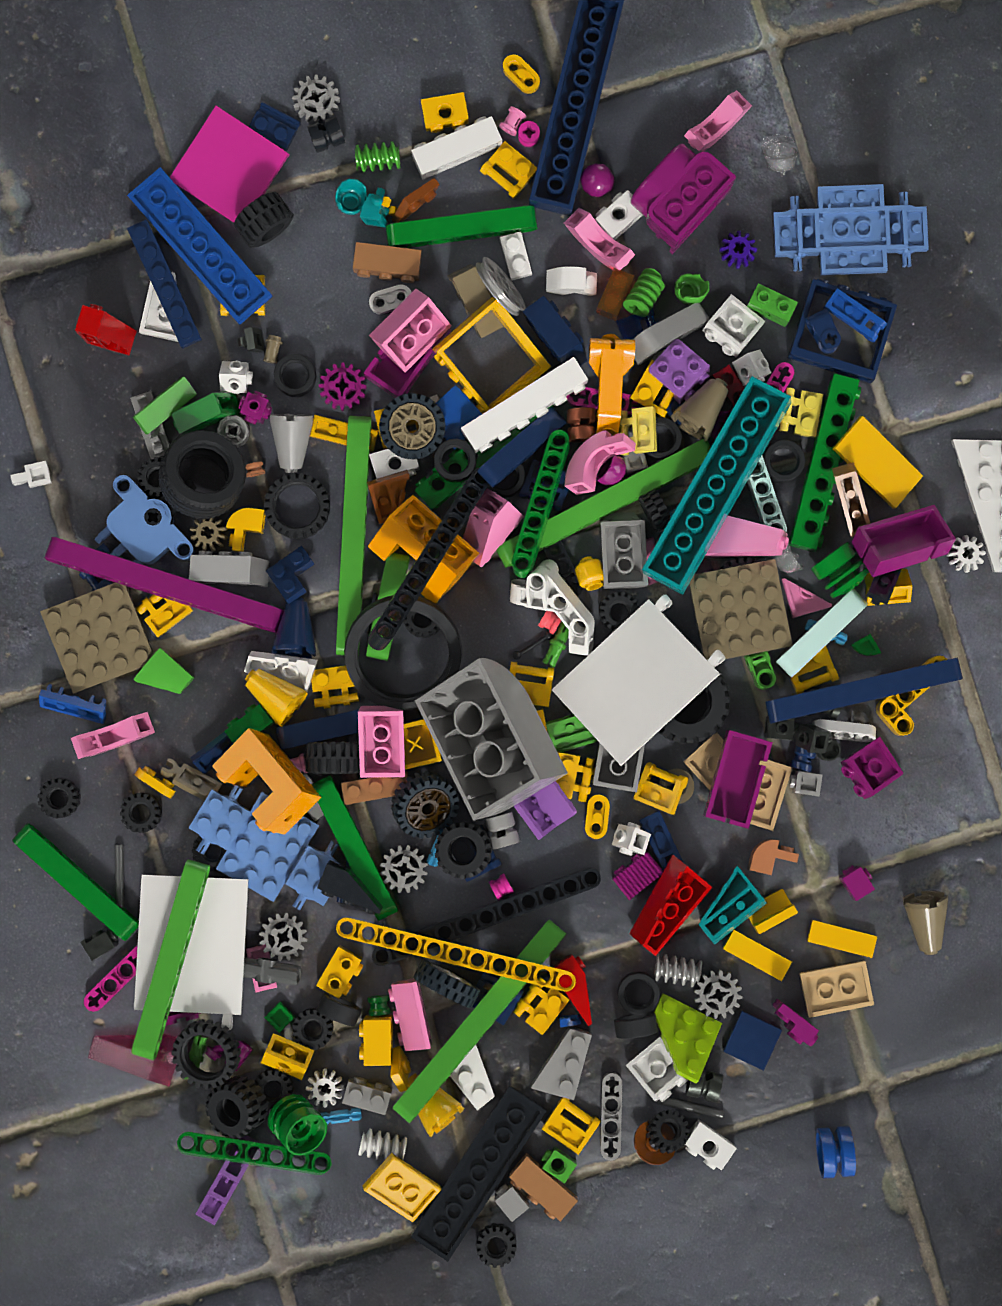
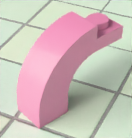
M736 90L729 94L710 116L697 126L689 129L684 136L688 139L691 147L704 152L721 139L745 115L752 105Z
M578 208L564 222L573 236L596 259L611 270L616 268L620 271L635 256L630 248L611 238L598 225L592 215L581 208Z
M606 430L591 436L577 449L571 458L566 471L564 486L576 495L595 491L597 473L603 463L613 456L635 451L636 443L624 433H618L613 436Z
M148 712L110 726L72 737L71 740L78 759L129 744L155 733Z

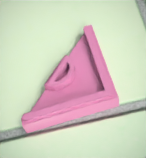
M786 578L781 579L792 618L832 607V603L821 599Z

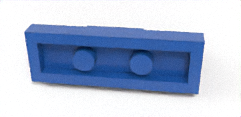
M49 684L46 690L41 689L39 694L41 708L104 724L106 719V699L103 698L101 704H95V696L93 695L90 697L89 702L75 695H65L63 687H60L57 693L52 692V684Z

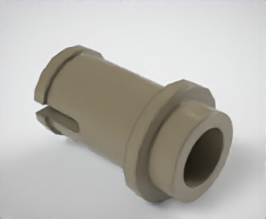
M268 335V339L265 340L267 346L263 361L277 364L279 348L283 342H281V337Z

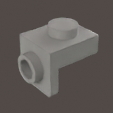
M795 771V775H791L789 787L793 788L792 793L820 797L822 774Z

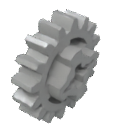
M318 75L314 76V80L306 76V83L300 80L299 85L301 88H294V92L297 95L292 96L293 102L296 103L293 105L295 111L300 110L298 112L299 117L306 116V122L314 119L315 123L319 119H322L324 122L326 116L333 117L332 110H339L335 103H340V97L336 96L339 94L338 88L333 89L334 82L327 83L325 76L322 80H319ZM308 90L307 95L303 97V94ZM317 96L319 102H315L313 98ZM330 102L329 106L324 109L326 103Z
M398 845L397 852L391 848L390 853L392 855L385 854L383 857L387 862L380 864V866L385 868L384 871L380 872V875H386L387 877L383 881L384 884L390 882L391 890L395 886L398 887V893H401L403 888L406 889L407 893H410V887L412 886L417 890V882H425L421 876L428 875V872L423 870L424 867L428 866V863H422L421 861L425 857L424 854L418 856L419 849L417 848L413 852L410 851V845H407L406 850H403L402 846ZM403 854L402 860L397 863L391 862L394 857ZM411 856L416 859L419 867L413 866L410 861ZM403 863H406L407 868H410V870L414 871H408L405 873V875H402L401 870L395 867L402 866ZM389 870L396 873L398 876L397 882L391 877ZM409 876H417L414 881L405 884Z
M276 913L275 920L271 917L268 918L269 925L262 924V927L266 930L265 932H259V935L264 937L259 943L261 945L266 944L263 952L271 951V959L278 955L279 961L282 960L283 956H286L289 961L291 954L298 957L297 950H304L301 942H306L307 938L302 937V934H305L307 930L300 928L303 924L302 921L295 922L297 916L294 915L289 919L288 913H285L284 917L281 918L279 913ZM279 922H287L286 925L281 928H276L273 926ZM293 927L297 929L298 940L292 936L291 931ZM289 928L287 933L289 940H284L277 946L279 943V936L277 934L283 933ZM268 933L274 936L275 943L273 947L269 943ZM288 945H289V946L293 947V948H292L291 950H289V951H285V952H281V951H280L281 948L284 947V946H288Z
M720 969L717 975H715L713 970H710L709 977L703 974L704 981L696 982L700 988L693 991L699 994V997L694 999L695 1002H701L698 1007L699 1010L706 1008L705 1015L709 1016L712 1012L714 1019H717L718 1014L726 1018V1012L728 1011L734 1014L733 1006L740 1007L736 1001L743 998L742 995L737 994L738 991L742 990L741 986H735L738 980L736 978L730 980L731 973L729 972L723 976V971ZM718 979L728 982L730 986L724 987L720 985ZM710 982L709 990L704 992L706 985ZM716 989H719L721 992H723V994L720 995V999H717L715 996H713L716 993ZM732 996L730 1003L726 1006L725 1002L728 997ZM706 1002H714L718 1009L708 1006Z

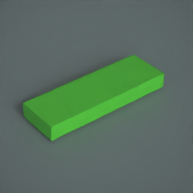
M181 376L136 413L133 418L143 432L149 434L172 415L171 413L180 409L197 393L187 379Z

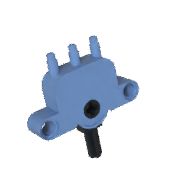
M126 475L116 477L113 482V488L124 501L108 515L107 527L94 540L100 544L113 534L121 543L110 555L119 557L128 550L136 558L133 562L142 565L154 564L169 550L181 561H190V556L195 555V548L173 524L174 515L178 511L165 500L164 496L159 500L150 499L130 477ZM191 480L185 481L187 486L194 491L196 490V486ZM123 481H128L130 483L129 489L124 492L120 491V484ZM152 514L157 516L158 522L151 521L150 516ZM183 545L190 547V552L186 556L179 554V549Z

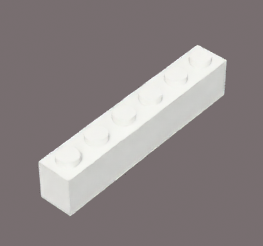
M573 357L461 427V432L475 453L478 451L484 453L492 447L491 443L497 439L501 442L511 435L510 431L518 428L520 430L530 423L529 419L537 416L539 418L549 411L548 407L553 404L559 406L567 400V395L572 392L578 394L586 388L585 384H587L588 378Z

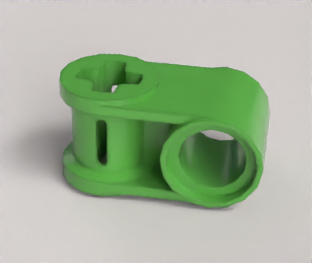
M768 651L744 656L756 687L760 690L771 688L776 682V675L771 665ZM761 674H767L770 677L769 685L761 684L759 680Z

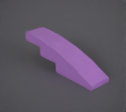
M247 1135L243 1136L242 1138H238V1140L259 1143L258 1141L252 1139ZM234 1145L229 1156L237 1155V1146ZM249 1149L248 1156L253 1159L258 1149ZM225 1161L195 1215L215 1226L249 1164Z

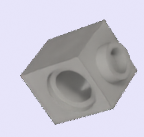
M504 1184L495 1192L497 1194L495 1202L511 1222L529 1208L527 1200L512 1184L508 1186Z

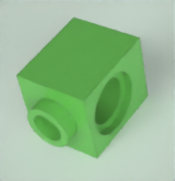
M555 1146L551 1150L547 1149L541 1158L543 1162L542 1169L563 1183L567 1181L577 1166L575 1159ZM556 1158H560L564 1164L560 1168H554L551 1162Z

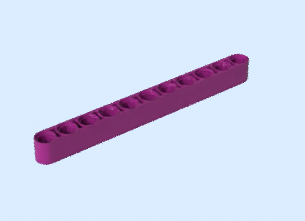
M51 537L44 559L52 563L269 632L277 633L283 615V610L57 537Z

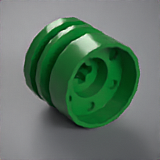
M849 542L840 546L811 568V571L818 580L826 577L831 579L824 587L826 590L833 585L837 587L836 590L829 594L832 599L851 591L863 582L866 575L870 573L867 567L860 572L857 571V568L864 563L863 560L854 564L851 563L850 560L857 552Z
M292 1094L282 1098L274 1105L268 1116L270 1131L281 1141L288 1152L293 1155L302 1156L312 1152L323 1142L327 1133L325 1119L302 1095Z

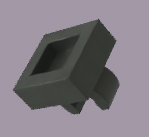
M254 327L245 328V336L237 338L238 346H243L248 351L256 353L264 352L262 330Z

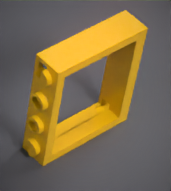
M494 297L485 302L432 349L436 353L434 356L435 360L441 366L445 365L449 369L447 373L455 383L459 382L463 386L461 391L469 400L473 399L476 402V407L482 414L533 383L551 367L507 310ZM491 310L535 365L490 405H487L446 355L444 350Z

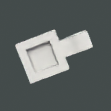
M47 461L24 465L26 472L10 475L14 486L28 482L29 487L33 488L52 483Z

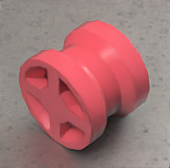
M546 611L538 626L541 628L545 627L549 630V633L554 634L561 620L556 613Z

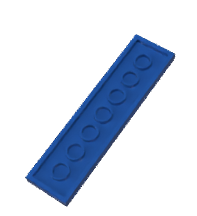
M161 167L127 195L239 325L273 297Z

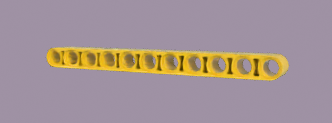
M342 918L336 925L337 933L341 937L560 991H570L576 984V979L571 972L352 918ZM347 921L353 925V930L350 934L342 932V925ZM367 927H372L375 931L374 937L370 940H367L363 935L364 929ZM389 932L395 933L397 937L393 945H388L385 942V936ZM414 937L418 940V947L415 950L407 948L409 938ZM431 943H438L440 946V952L436 956H432L428 951ZM454 948H459L462 951V957L458 961H454L450 957V952ZM476 953H480L484 957V963L479 967L472 963V957ZM500 958L506 962L504 971L498 972L494 969L493 965L496 959ZM519 964H524L528 968V973L525 977H519L515 972L516 966ZM542 969H546L550 973V979L545 983L540 982L537 978L538 972ZM564 974L572 978V984L568 988H563L559 984V979Z

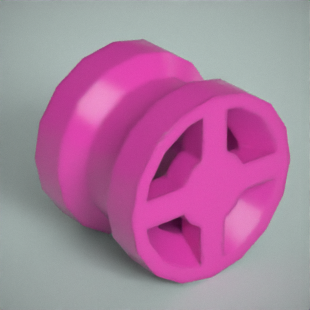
M526 121L519 127V142L525 147L535 146L540 137L539 126L533 121Z
M504 873L498 879L488 881L498 901L502 900L504 895L514 893Z

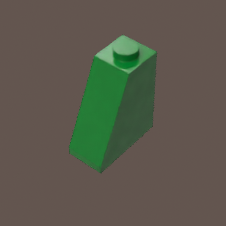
M211 393L171 414L174 427L178 433L185 434L220 423L224 417L238 416L241 414V409H239V401L236 394Z

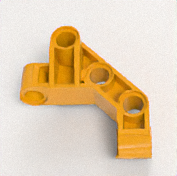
M606 334L602 338H590L589 364L599 378L596 434L606 430L613 436L619 433L623 376L634 365L635 340L620 339L615 334Z

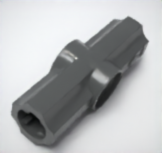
M244 957L243 977L253 978L255 981L263 983L278 982L299 985L302 973L301 966L279 963L278 960L269 958L255 959Z

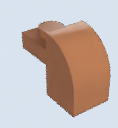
M767 839L761 841L753 848L747 869L772 875L775 858L797 863L799 854L793 853L794 848L781 845V848L778 849L779 840Z

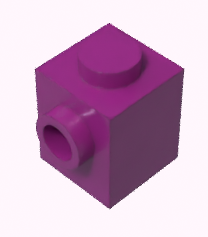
M854 865L845 868L842 871L843 875L839 877L854 901H858L875 890L870 882L872 876L866 868L862 869L860 866L854 867Z

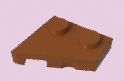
M433 178L404 197L391 219L393 223L403 222L425 202L428 203L433 200L437 195L436 190L440 185L438 181Z
M408 470L367 482L379 524L384 523L389 515L404 501L407 480H409Z

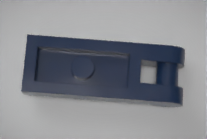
M660 811L639 820L643 830L651 834L649 843L662 871L665 870L668 864L665 857L671 854L683 862Z

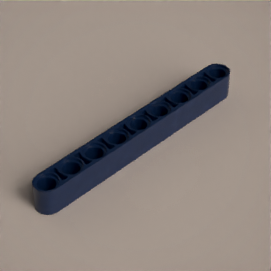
M957 657L766 701L765 704L771 724L962 680L963 676Z

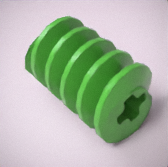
M393 141L390 142L389 148H387L385 142H382L380 149L376 143H373L371 150L367 144H364L363 150L360 149L358 144L355 146L357 172L359 166L363 172H366L368 165L371 171H375L376 165L382 171L385 164H387L389 170H392L393 163L396 164L398 169L401 168L399 146L396 147Z
M646 268L642 271L637 282H635L630 293L627 295L626 300L623 302V306L628 312L640 317L648 316L649 310L653 308V304L656 303L661 291L665 288L660 273L651 268Z

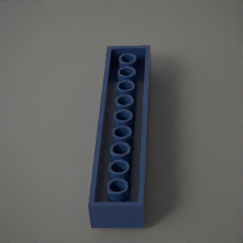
M579 0L529 199V206L567 216L572 215L624 0Z

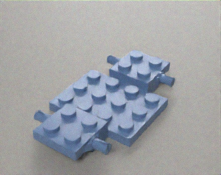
M883 184L817 187V208L799 209V196H795V198L791 196L790 210L773 213L775 258L788 257L793 259L794 272L803 270L802 258L820 255V275L886 273L888 271L887 253L902 254V267H911L912 253L927 252L929 250L927 206L915 207L908 205V192H904V194L903 192L899 193L900 205L884 206Z
M238 785L233 787L229 796L211 789L189 826V829L198 833L202 838L196 851L200 852L202 849L201 854L204 855L210 843L224 848L226 852L216 869L233 879H249L248 888L273 902L283 885L286 884L295 889L299 894L292 905L295 908L297 907L298 910H301L306 899L314 900L324 906L329 897L321 893L322 890L317 889L329 860L340 864L333 857L339 845L331 840L325 852L309 845L319 824L303 816L285 835L272 833L267 830L263 831L256 825V819L252 813L269 795L261 791L251 810L236 801L243 790L239 787L236 792Z

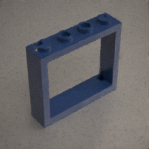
M813 279L808 288L788 359L871 384L875 380L897 304H893L892 301L884 297L879 299L871 297V294L865 291H859L858 293L851 291L850 287L845 285H831L825 279ZM838 288L865 308L885 313L883 320L887 325L884 330L879 332L869 369L799 348L806 324L805 318L808 317L815 292L831 297Z

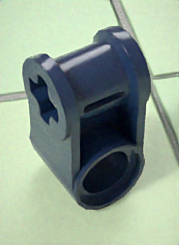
M825 308L805 318L807 328L813 335L821 352L831 354L836 351L841 342V336L834 325L829 311ZM826 339H828L829 341L833 340V341H834L833 344H832V345H831V343H827V344H826V342H825Z

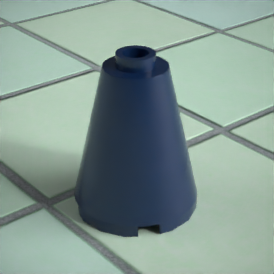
M299 597L290 604L286 602L272 646V654H286L288 656L311 659L312 655L316 656L309 604L304 601V598Z

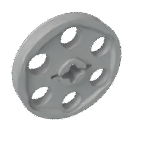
M483 257L482 262L476 263L477 272L494 298L509 313L518 316L520 310L524 311L526 309L521 294L510 278L494 261L488 257Z

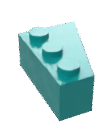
M736 866L731 877L725 883L716 900L713 901L698 925L709 939L716 944L766 905L767 902L740 868Z

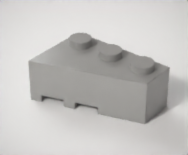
M199 551V555L190 556L189 580L204 584H240L241 586H247L248 584L268 587L269 575L266 570L269 568V561L253 557L251 552H239V556H232V552L220 551L219 555H212L210 551Z

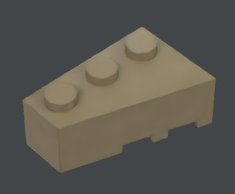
M472 264L447 275L449 281H452L457 291L456 294L459 300L461 299L468 317L491 297H494L480 278L476 266ZM491 310L473 325L480 338L504 327Z

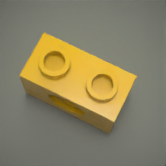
M464 92L421 99L426 131L438 133L443 131V128L452 127V129H456L459 126L469 124ZM443 110H448L451 113L447 118H443L439 114Z
M273 1033L261 1063L302 1080L315 1050Z

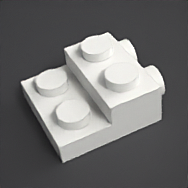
M731 294L707 322L702 331L705 332V337L709 341H716L720 344L726 355L737 357L766 321Z
M661 1037L656 1039L626 1065L656 1102L659 1099L661 1102L665 1101L671 1096L670 1090L676 1085L681 1087L688 1081V1079L676 1074L670 1053L667 1052Z

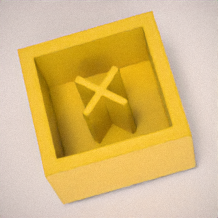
M424 719L404 724L405 770L442 761L441 754Z
M366 1015L359 1024V1037H363L364 1043H361L359 1048V1059L364 1060V1066H391L393 1015Z

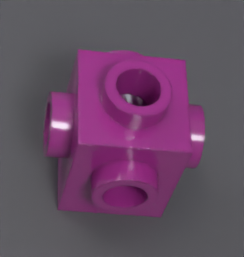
M255 391L254 394L248 392L246 397H242L239 409H241L240 413L245 421L256 425L257 422L264 424L265 419L268 420L272 407H270V401L266 399L267 395ZM254 402L257 403V404H258V408L255 409V410H252V409H251L252 404H253Z

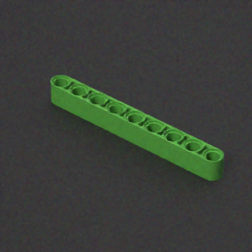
M189 859L185 863L133 1043L132 1055L155 1060L158 1054L209 876L210 865Z

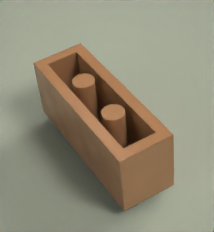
M356 242L353 271L357 273V276L370 278V275L379 276V279L382 280L399 278L402 282L414 283V280L419 281L422 250Z
M853 462L832 468L851 537L855 536L858 527L870 524Z
M405 771V777H372L341 783L345 805L396 796L394 791L396 789L401 790L399 784L401 782L407 783L408 771Z
M528 1153L521 1158L509 1173L510 1183L519 1191L521 1189L528 1193L527 1198L535 1205L541 1204L545 1208V1214L552 1220L557 1218L561 1222L578 1202V1198L553 1175L542 1169V1166Z

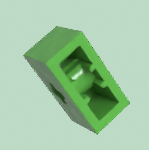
M758 283L747 307L756 314L786 327L798 302Z

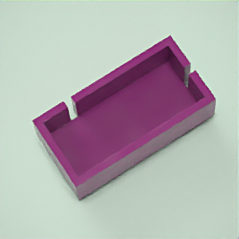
M451 327L406 372L402 371L380 349L378 352L379 359L374 357L364 371L365 378L393 398L407 394L436 354L432 349L450 334Z
M931 505L860 526L851 543L860 558L865 557L863 562L871 576L875 577L927 561L929 557L934 559L947 555L956 538L936 506Z
M726 730L703 813L704 817L725 822L727 818L726 823L749 829L766 766L759 765L760 761H768L773 742Z

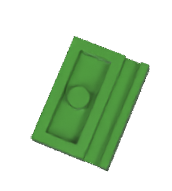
M574 714L546 722L549 737L557 752H564L597 742L596 738Z

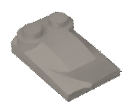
M634 512L612 513L600 523L604 589L648 587V576L642 571L647 561L645 520L640 519Z

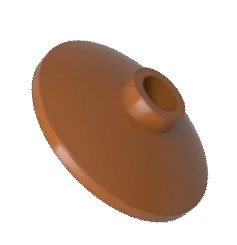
M646 1121L635 1132V1150L639 1157L649 1164H664L674 1156L675 1151L672 1153H661V1149L656 1151L649 1144L651 1138L646 1137V1134L649 1133L646 1130V1126L649 1123ZM663 1123L661 1126L662 1136L665 1139L672 1140L675 1136L673 1130L666 1123Z

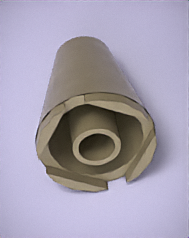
M719 378L710 379L671 415L672 420L676 422L678 419L682 423L680 428L689 435L699 440L704 437V441H707L711 436L728 394L727 384Z
M921 891L922 895L916 897L914 893L908 894L903 898V905L919 950L926 955L937 954L942 949L948 896L939 891Z

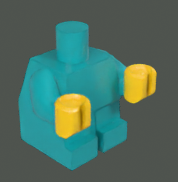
M377 188L376 194L369 193L362 205L360 218L366 225L385 228L388 223L386 216H394L398 209L396 206H390L391 199L384 196L385 189Z

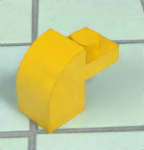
M243 508L231 515L226 528L234 530V534L231 533L229 539V546L232 547L233 552H244L246 532L264 534L265 510Z

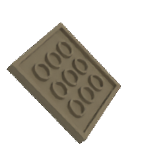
M775 559L695 574L689 587L702 653L707 661L716 650H720L725 659L793 646Z
M113 583L40 611L73 694L142 668L154 655L129 590L125 585Z

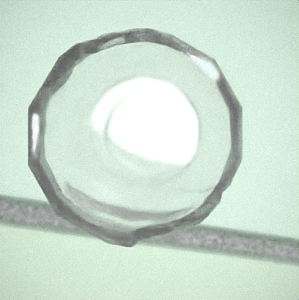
M789 543L787 548L783 550L782 555L774 556L777 567L784 573L791 574L804 568L803 563L799 564L797 562L799 555L792 553Z

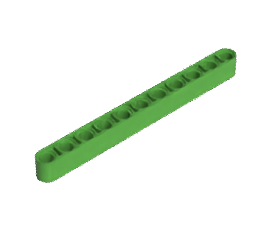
M349 415L336 655H344L348 631L362 611L368 498L367 482L369 479V446L371 442L370 416ZM359 642V645H358V656H359L360 642Z
M702 439L548 519L539 551L639 500V497L654 489L658 490L700 468L711 448L708 440L704 441ZM519 535L504 542L496 550L505 568L512 566V558ZM527 541L523 544L525 548L534 546L532 541Z
M549 919L516 959L542 965L567 933ZM519 964L516 966L515 972L517 976L525 977L528 973V968L524 964ZM501 976L392 1109L408 1123H411L527 982Z

